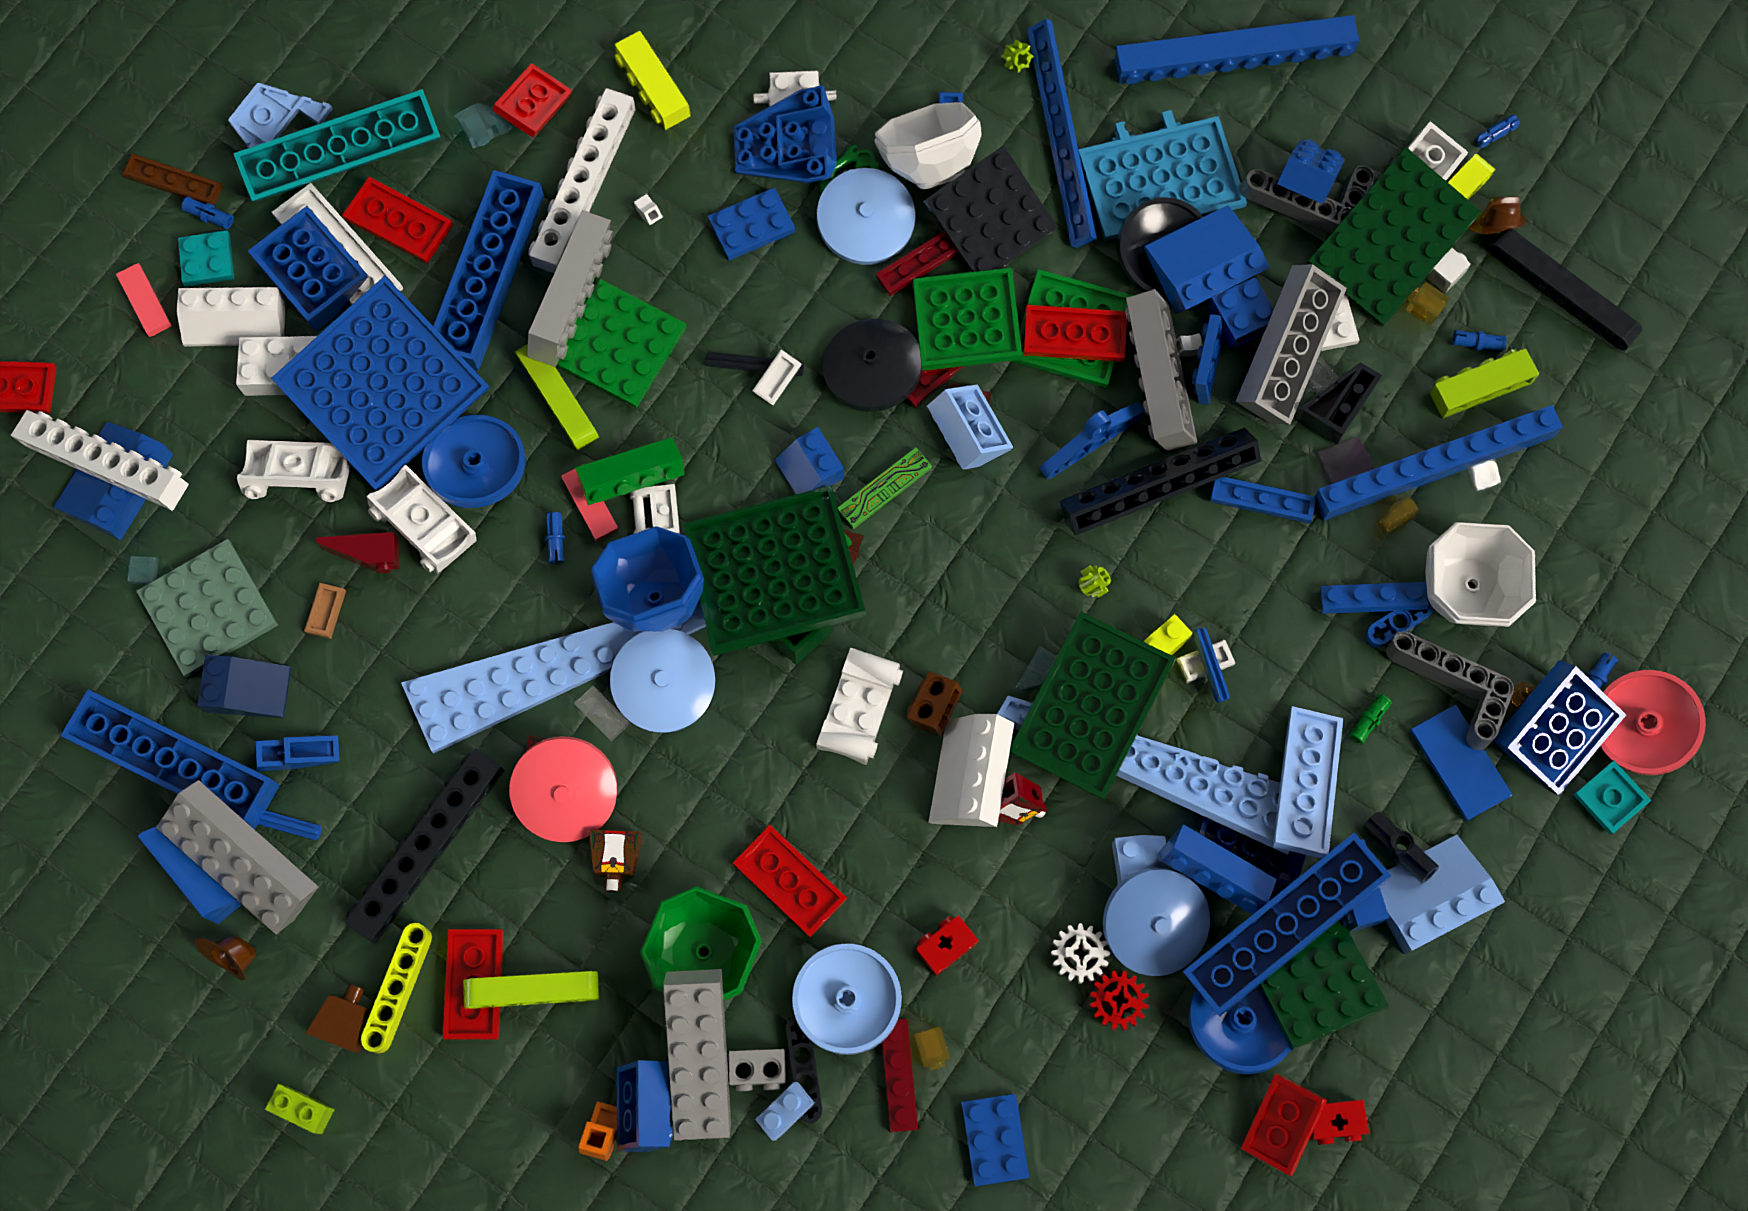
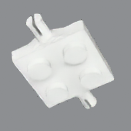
M818 71L770 73L768 93H754V104L769 103V106H772L799 90L820 86ZM836 90L826 91L828 101H836Z

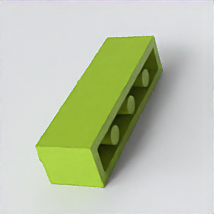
M1526 348L1520 351L1513 349L1503 354L1502 358L1497 360L1490 358L1483 361L1477 368L1467 367L1460 370L1454 377L1444 376L1434 382L1435 385L1429 393L1443 419L1530 385L1539 376V372Z

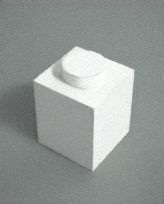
M1451 248L1432 269L1427 278L1441 291L1446 293L1466 273L1471 264L1462 253L1456 252Z

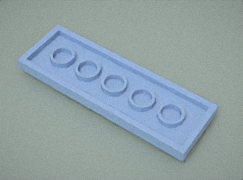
M1294 706L1291 707L1272 847L1321 859L1329 853L1343 718Z

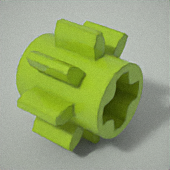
M1015 40L1014 44H1006L1004 54L1001 55L1002 58L1007 60L1004 66L1010 70L1013 68L1018 73L1021 71V68H1028L1031 58H1033V55L1028 52L1030 46L1026 43L1022 44L1018 40Z
M1090 565L1080 571L1083 577L1079 579L1078 584L1085 595H1091L1094 598L1108 592L1106 586L1110 584L1111 579L1103 567L1098 568L1097 565L1093 567Z

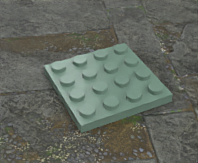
M229 539L137 590L140 599L183 676L186 678L203 669L205 655L226 656L278 626L277 621Z

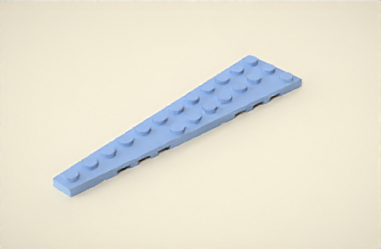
M700 599L692 616L683 624L671 629L682 631L689 635L706 627ZM612 622L405 681L401 684L428 745L434 754L610 672L620 649L631 638L644 631H629Z
M1007 696L998 715L1013 722V728L1019 730L1033 703ZM1141 736L1136 737L1117 774L1118 777L1265 845L1273 846L1280 790L1279 782L1269 780L1267 775L1258 773V776L1243 772V768L1235 765L1230 768L1206 756H1199L1196 753ZM1272 847V848H1274V849H1276V850H1278V851H1281V852H1283V853H1285V854H1287V855H1288V853H1289L1288 850H1284V849Z

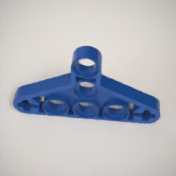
M1136 402L1110 415H1107L1104 411L1096 413L1085 423L1084 430L1041 465L1040 471L1046 479L1055 477L1141 420L1146 415L1144 407L1140 402Z

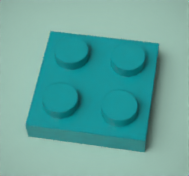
M227 230L178 238L181 276L185 287L234 279L231 240Z
M1615 760L1610 762L1573 794L1609 835L1615 833L1651 801Z

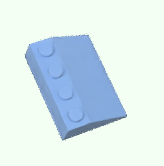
M1458 835L1424 851L1439 865L1438 870L1426 882L1421 883L1401 864L1387 870L1391 877L1380 886L1389 919L1385 921L1404 954L1505 902L1490 875Z

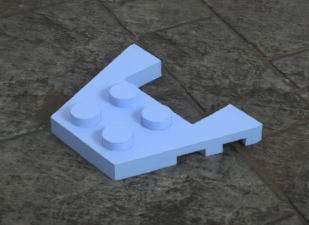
M257 83L228 121L247 147L251 148L279 138L299 112L316 124H321L333 108L325 102L322 104L312 101L308 97L289 94L288 91Z

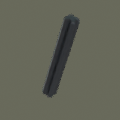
M707 352L705 363L708 367L766 372L774 358ZM798 361L802 365L794 376L803 375L804 362Z

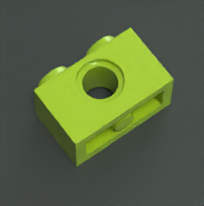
M278 1084L265 1110L312 1133L322 1134L335 1109L291 1087Z

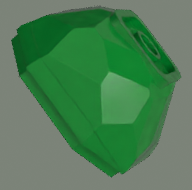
M695 886L660 902L641 948L640 955L654 989L663 993L666 972L722 969L723 1000L725 1001L742 993L762 940L747 905ZM703 947L709 949V954L706 957H702L699 954L700 949Z

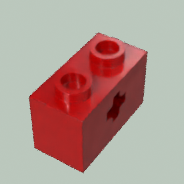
M959 915L954 919L951 916L947 917L938 925L939 931L934 935H931L929 932L917 941L919 946L916 948V953L935 977L978 944L979 940ZM943 938L946 941L950 938L951 949L948 950L946 947L940 949V939Z
M1364 1100L1325 1104L1309 1140H1317L1318 1145L1332 1144L1336 1137H1344L1345 1142L1362 1140L1361 1135L1369 1134ZM1332 1120H1342V1125L1338 1126V1128L1337 1126H1332Z

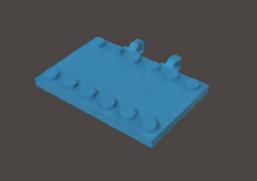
M1172 110L1162 112L1160 120L1164 122V128L1137 136H1129L1128 131L1124 128L1125 121L1115 123L1114 132L1116 137L1112 138V142L1078 150L1082 170L1104 241L1118 238L1121 225L1128 214L1140 204L1154 198L1172 197L1180 199L1195 207L1203 217L1227 205L1232 210L1246 207L1247 201L1240 192L1241 183L1219 116L1181 125L1180 122L1175 123Z

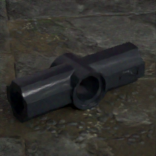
M1375 812L1363 825V829L1387 851L1389 859L1395 863H1400L1421 883L1428 881L1438 870L1439 865L1415 844L1413 836L1407 831L1400 830L1382 812ZM1401 844L1405 846L1406 849H1398L1395 845Z

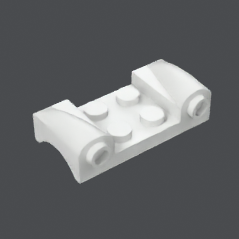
M248 440L245 466L243 471L238 474L237 480L241 492L250 499L266 496L268 486L316 488L320 498L327 502H334L343 498L351 463L332 443Z
M407 465L401 468L389 484L367 496L370 507L368 512L377 522L379 520L383 522L388 520L420 552L422 558L420 563L429 573L433 571L438 574L476 542V533Z
M850 648L829 713L824 721L816 744L817 749L849 757L864 765H867L869 757L874 758L878 743L874 741L894 684L899 685L903 674L899 663Z

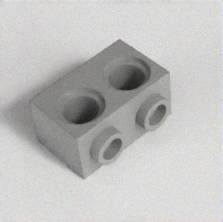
M785 1050L729 1051L730 1086H736V1091H752V1086L763 1085V1090H780V1085L786 1084ZM768 1063H776L779 1067L778 1074L773 1078H768L764 1075V1067ZM748 1064L751 1066V1074L748 1078L741 1079L737 1076L736 1070L739 1065Z

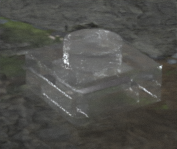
M1489 458L1467 466L1474 490L1480 491L1501 483L1495 459Z

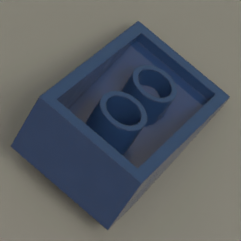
M205 655L197 706L206 713L284 718L291 667L230 656Z

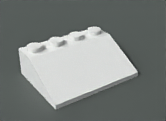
M972 714L948 721L944 731L929 823L997 827L1014 727L1013 722L998 714Z

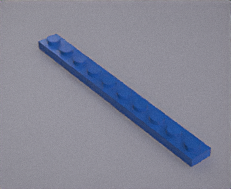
M1044 19L1028 28L1027 32L1070 243L1072 247L1078 248L1097 239L1052 21Z

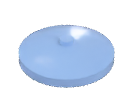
M857 168L838 175L824 189L817 208L819 233L827 247L838 257L861 265L882 263L896 256L910 240L915 224L914 203L906 187L891 174L873 168Z
M668 629L663 632L644 631L631 638L618 652L611 669L610 686L618 709L631 723L650 732L669 733L690 726L703 715L714 694L715 672L707 651L690 635L675 629Z
M856 944L830 946L813 955L800 970L793 988L794 1014L803 1033L818 1047L842 1055L862 1053L880 1044L895 1027L901 1009L900 984L891 965L877 952Z

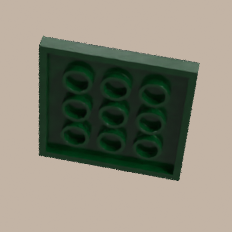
M1341 919L1258 985L1292 1051L1384 1011L1389 1007L1346 926L1343 927Z

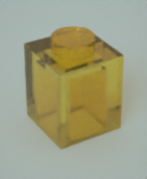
M1425 282L1420 289L1416 288L1411 292V295L1407 298L1410 304L1406 310L1429 326H1432L1450 298Z
M941 1026L914 1034L923 1068L929 1067L930 1071L946 1067L945 1061L950 1060Z

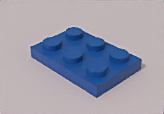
M772 188L708 216L709 222L728 261L796 232L795 226L776 188Z
M1210 314L1209 323H1204L1202 338H1205L1204 346H1199L1197 361H1200L1199 369H1194L1192 384H1195L1194 394L1198 395L1199 404L1209 405L1223 342L1221 316Z
M1016 1094L961 1102L974 1186L1029 1178Z

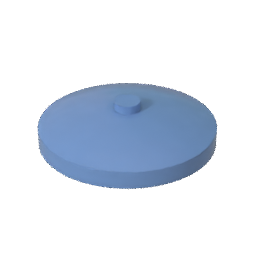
M1162 867L1137 871L1121 881L1111 893L1103 915V932L1107 945L1113 955L1127 968L1148 976L1171 974L1191 963L1202 950L1210 928L1209 907L1200 888L1180 872Z

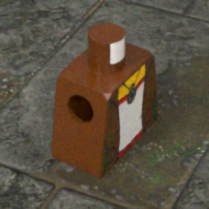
M590 830L593 871L596 876L606 877V892H621L622 877L634 878L643 842L641 832Z

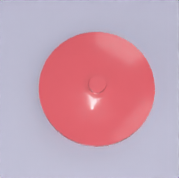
M1641 670L1618 678L1605 689L1603 693L1626 716L1600 747L1611 761L1615 760L1621 768L1640 775H1661L1682 767L1697 753L1705 734V713L1699 697L1683 680L1662 671Z
M552 737L536 743L520 757L510 780V800L516 816L532 833L550 841L572 842L590 836V830H599L606 823L615 806L617 779L610 761L596 746L575 737Z

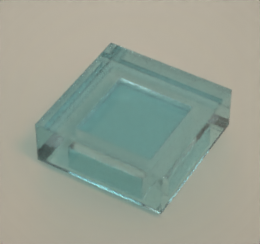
M131 556L127 581L136 584H149L155 581L159 559L157 557Z

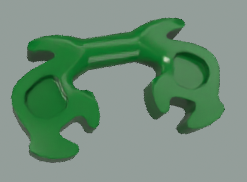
M857 145L849 147L844 155L837 160V165L830 178L821 180V192L823 193L826 186L835 178L836 173L848 164L855 163V169L873 168L879 170V163L876 162L873 153L867 149L857 151Z

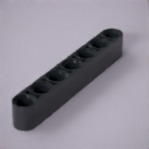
M1507 229L1500 231L1488 245V251L1493 257L1617 349L1627 350L1642 332V326L1634 318L1515 230Z

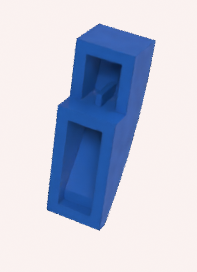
M338 735L284 737L283 740L256 741L254 746L256 772L296 769L339 762Z

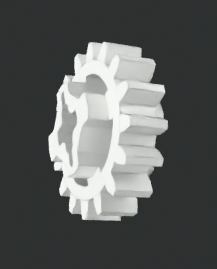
M1079 923L1077 930H1074L1070 925L1067 927L1068 934L1060 931L1058 935L1061 941L1054 940L1052 943L1058 948L1051 951V956L1057 957V960L1053 962V966L1060 965L1062 969L1059 975L1061 976L1065 972L1068 973V981L1077 977L1078 983L1082 984L1084 977H1087L1091 982L1094 980L1093 973L1100 976L1103 972L1099 967H1107L1109 964L1103 960L1104 957L1110 955L1109 951L1103 949L1107 942L1099 940L1102 935L1101 931L1096 934L1092 933L1093 926L1091 925L1087 931L1083 930L1082 923ZM1075 937L1074 944L1071 947L1063 948L1068 939ZM1086 937L1092 940L1096 947H1091L1086 942ZM1079 945L1082 948V952H1087V955L1082 959L1081 965L1079 956L1074 955ZM1098 959L1095 966L1086 971V963L1089 960ZM1064 960H1070L1075 965V970L1070 968Z

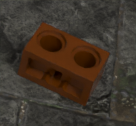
M929 671L927 677L919 685V693L915 701H912L909 705L907 718L913 726L941 737L963 692L957 681ZM938 688H943L940 694L934 695ZM932 711L928 718H922L925 712Z

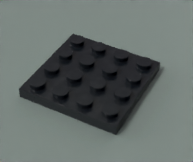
M1004 145L923 201L970 272L1001 269L1058 228Z

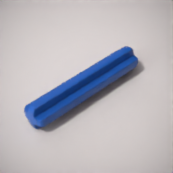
M1205 627L1194 630L1192 635L1213 696L1217 703L1224 702L1230 698L1208 631Z
M265 811L259 818L258 825L314 841L318 840L321 835L322 827L320 825L270 811Z

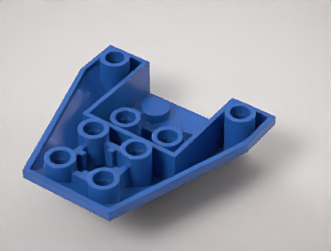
M820 85L799 90L734 126L736 173L803 183L829 179L837 165L834 117L824 86Z

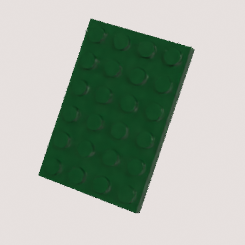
M1406 147L1307 263L1313 264L1346 287L1345 295L1378 324L1384 326L1482 211Z
M1080 611L1020 727L1009 753L1105 800L1176 657Z

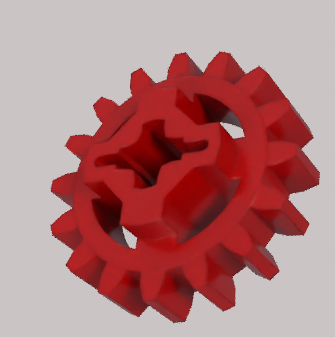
M1112 971L1110 979L1105 974L1101 976L1103 984L1094 983L1093 986L1097 989V992H1091L1089 996L1094 998L1095 1002L1091 1003L1089 1007L1097 1009L1093 1017L1098 1018L1101 1016L1103 1018L1102 1026L1109 1022L1111 1023V1030L1114 1031L1117 1025H1120L1122 1031H1125L1127 1023L1134 1027L1137 1025L1136 1017L1141 1020L1145 1017L1140 1011L1141 1009H1148L1149 1005L1143 1003V1000L1149 996L1147 993H1141L1140 991L1145 986L1143 983L1135 984L1137 976L1134 975L1128 979L1127 971H1123L1120 977L1117 976L1116 971ZM1117 983L1114 991L1103 992L1108 985ZM1128 986L1133 990L1136 998L1131 997L1127 991ZM1121 991V1000L1125 1001V1003L1117 1010V1004L1112 998H1115ZM1101 1002L1110 1009V1016L1104 1011ZM1126 1009L1134 1010L1131 1016L1121 1019L1123 1011Z

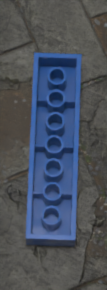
M495 170L492 172L433 326L473 370L479 371L544 199L540 183Z
M91 690L86 691L61 734V737L177 795L199 780L254 830L260 821V816L265 813L280 786L271 778Z
M1353 833L1183 972L1220 1017L1387 882L1391 874L1360 838Z

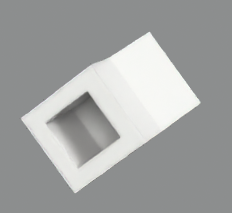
M647 194L634 202L636 210L649 225L662 218L657 205L652 202Z
M1200 333L1191 336H1180L1176 339L1180 357L1198 355L1199 346H1203Z

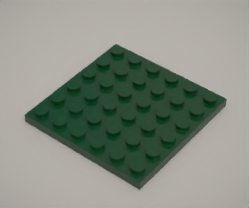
M832 485L683 524L685 535L691 541L704 578L700 602L713 656L867 616Z

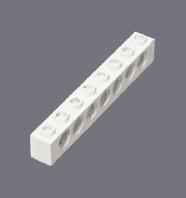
M607 88L603 96L598 97L594 116L589 117L586 124L587 131L584 137H580L577 143V153L568 162L566 177L560 180L557 189L558 194L555 200L552 199L549 204V214L546 220H542L540 223L538 238L536 242L533 241L530 245L528 254L533 266L555 273L582 210L590 211L635 112L633 97ZM610 116L614 117V118L611 119V120H605V118H607V117H610ZM598 137H604L603 140L596 141ZM588 158H595V160L591 162L586 161ZM580 178L586 179L584 182L581 183L576 182ZM570 199H576L574 203H566ZM560 220H567L565 224H557ZM551 241H557L553 246L547 245Z
M26 410L10 435L27 448L172 511L189 485L180 478L182 473L170 466L164 469L162 464L151 458L145 461L142 455L132 450L127 453L123 447L114 442L108 445L106 440L95 434L89 437V434L79 427L75 426L74 429H70L71 426L60 419L54 422L52 417L41 411L35 414Z

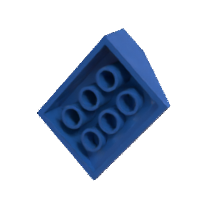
M1229 205L1143 247L1175 314L1185 311L1270 268L1259 244Z
M305 206L248 250L259 267L279 287L283 295L315 332L337 316L369 277L308 206Z
M106 422L98 435L106 440L108 445L114 442L123 447L127 453L132 450L142 455L145 461L151 458L163 465L162 468L164 469L173 456L164 444L144 434L110 422ZM77 469L54 508L121 541L146 499Z
M1559 660L1502 727L1493 742L1555 794L1560 795L1626 714L1576 666Z

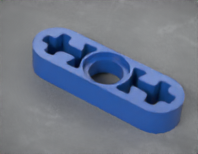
M1429 600L1428 610L1419 611L1413 617L1410 614L1413 610L1392 611L1373 623L1365 634L1368 644L1375 648L1383 647L1391 642L1398 632H1407L1426 620L1433 612V607ZM1394 616H1403L1406 620V626L1404 628L1396 627L1393 624ZM1387 626L1389 631L1382 636V640L1373 637L1375 630L1380 632Z

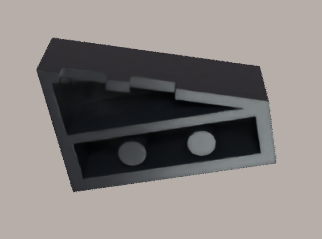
M1360 362L1338 378L1327 389L1318 393L1315 398L1302 405L1294 419L1338 445L1375 389L1382 375Z

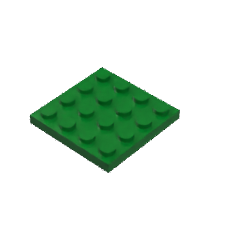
M1012 268L913 279L922 371L1022 360Z
M1038 269L1027 305L1125 311V308L1128 307L1126 298L1134 295ZM1025 310L1019 330L1022 360L1011 362L1107 388L1115 361L1025 356Z
M600 279L591 297L585 303L586 307L582 318L577 317L575 323L577 329L573 339L568 338L566 356L564 360L559 359L556 367L637 409L686 330L687 325L677 318Z

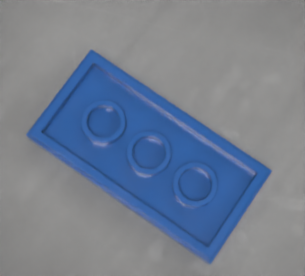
M1454 705L1412 728L1410 733L1465 821H1468L1506 800L1513 794L1485 750H1475L1467 744L1466 734L1469 725L1458 707Z

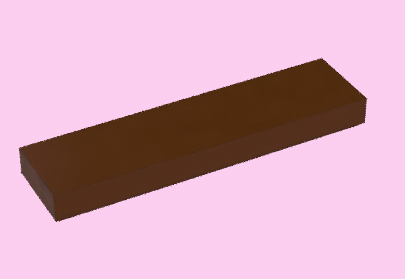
M131 154L122 173L126 179L183 198L191 197L196 201L204 204L210 203L214 206L223 189V185L220 182L135 154Z

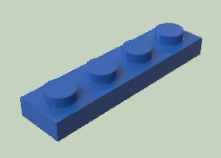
M1221 477L1214 480L1210 502L1311 523L1316 497Z
M1426 582L1321 586L1320 590L1322 614L1428 610L1429 606Z

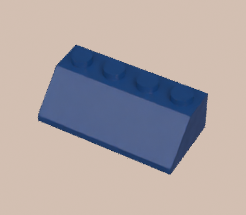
M1184 824L1158 854L1160 859L1173 869L1182 872L1197 883L1204 885L1251 914L1256 913L1269 902L1277 880Z
M157 826L138 835L202 917L219 924L242 905L156 828Z

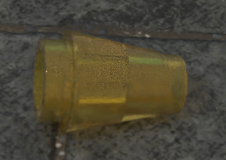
M1405 496L1404 498H1399L1379 521L1390 532L1392 529L1416 518L1415 514L1419 512V508L1410 497Z

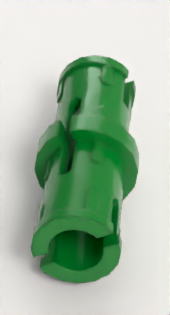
M1378 694L1367 711L1362 712L1360 715L1361 719L1349 733V737L1354 742L1363 745L1371 731L1380 725V719L1392 705V701L1385 695Z

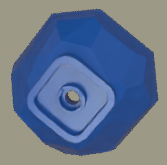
M658 526L609 542L591 568V576L604 615L629 631L663 632L683 624L692 616L703 592L704 578L690 539Z

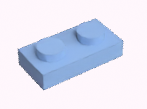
M794 1082L755 1120L770 1139L776 1141L815 1103L798 1082Z

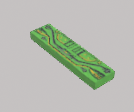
M914 448L838 507L840 515L852 529H855L931 470L932 465L917 448Z

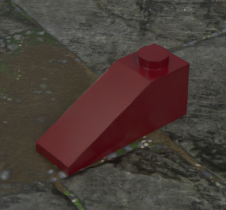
M394 532L316 537V543L322 550L377 573H390L392 569H399V539Z

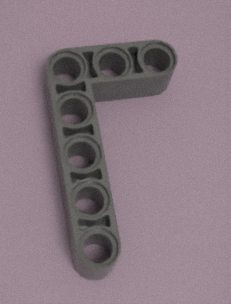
M1361 165L1356 167L1345 181L1338 202L1326 198L1325 202L1321 204L1278 185L1279 177L1259 169H1254L1248 173L1240 185V192L1251 201L1331 234L1342 222L1341 219L1343 220L1372 187L1374 173L1368 166ZM1250 182L1256 183L1258 187H1254ZM1273 191L1278 192L1280 197L1276 196ZM1349 199H1352L1355 204L1351 203ZM1296 201L1301 202L1303 206L1298 205ZM1318 210L1323 211L1326 216L1321 215Z
M1405 631L1398 632L1386 647L1387 657L1396 664L1479 701L1466 734V741L1475 750L1487 748L1498 734L1514 691L1512 681L1506 676ZM1486 710L1492 712L1493 716L1488 714ZM1478 731L1483 733L1485 737H1482Z

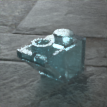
M478 103L455 114L458 124L472 148L487 144L490 139L500 134L508 133L515 126L493 112V107Z

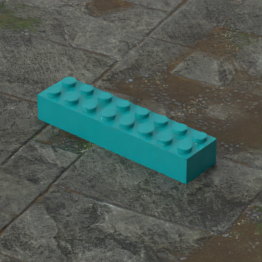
M421 89L233 153L251 200L257 202L441 139L424 91Z

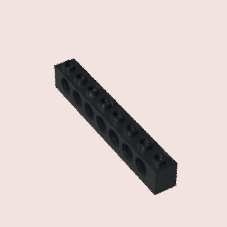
M1244 427L1060 500L1059 503L1064 522L1076 536L1259 463L1262 460L1258 440Z
M475 748L472 753L468 752L461 761L462 767L456 774L453 773L445 782L446 788L440 796L436 795L431 800L428 812L424 817L421 816L415 821L412 827L413 832L408 838L401 840L396 847L397 853L391 861L387 860L382 865L379 871L380 876L375 882L372 881L363 891L364 897L358 904H354L347 912V919L344 923L374 944L378 942L505 772L501 765ZM478 774V781L475 784H466L469 775ZM456 795H461L462 802L460 805L452 807L450 805L451 799ZM438 817H446V823L443 827H434V822ZM423 838H429V846L425 850H419V841ZM406 860H413L412 869L408 872H402V864ZM395 881L397 884L396 890L392 894H386V885ZM379 903V913L375 916H370L369 908L373 904Z

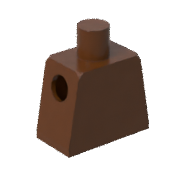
M349 984L343 999L329 995L306 1034L360 1054L362 1049V1033L370 1015L369 1009L358 1005L364 989Z

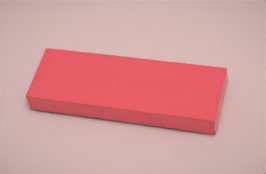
M139 263L116 274L149 337L172 326Z
M576 469L561 475L596 542L619 531L604 501L587 505L578 483Z

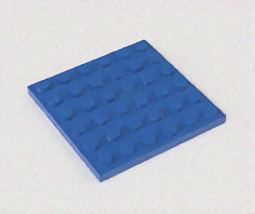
M385 275L271 378L377 491L490 388Z

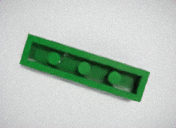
M673 437L575 467L578 483L587 505L599 503L685 475L683 460Z

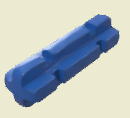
M1510 115L1505 118V121L1502 120L1488 128L1486 132L1483 131L1478 134L1475 142L1480 148H1484L1489 145V142H1494L1508 134V131L1518 128L1520 121L1516 115Z

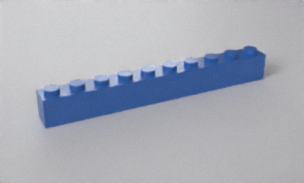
M1354 15L1121 45L1116 46L1114 61L1119 84H1135L1139 81H1159L1162 78L1168 77L1182 78L1191 74L1205 75L1214 71L1229 72L1236 68L1245 67L1246 69H1252L1259 65L1268 64L1275 66L1282 62L1292 61L1298 63L1305 59L1316 58L1321 60L1328 56L1339 55L1344 57L1355 53L1359 43V36Z
M1553 405L1320 488L1315 494V504L1322 520L1325 521L1554 438L1563 426Z

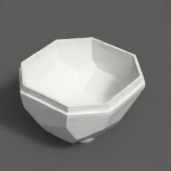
M962 102L940 103L890 119L875 133L876 139H874V142L885 163L892 171L916 184L920 189H929L952 181L965 172V168L971 164L982 134L980 121Z
M1456 522L1429 546L1425 571L1428 600L1431 606L1450 623L1509 627L1536 602L1535 551L1509 525ZM1468 582H1473L1475 589L1470 588Z

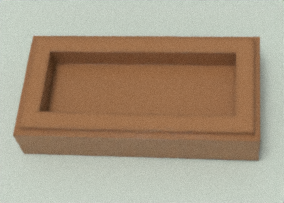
M319 583L304 630L305 633L328 639L332 638L346 593L344 588Z

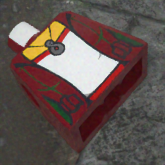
M1013 773L1005 778L998 821L1020 825L1033 816L1041 818L1045 815L1047 807L1043 802L1042 791L1039 785L1018 773Z

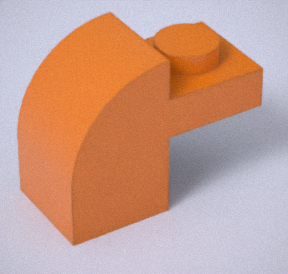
M601 1102L596 1103L591 1121L586 1123L578 1148L580 1154L608 1161L616 1142V1106Z

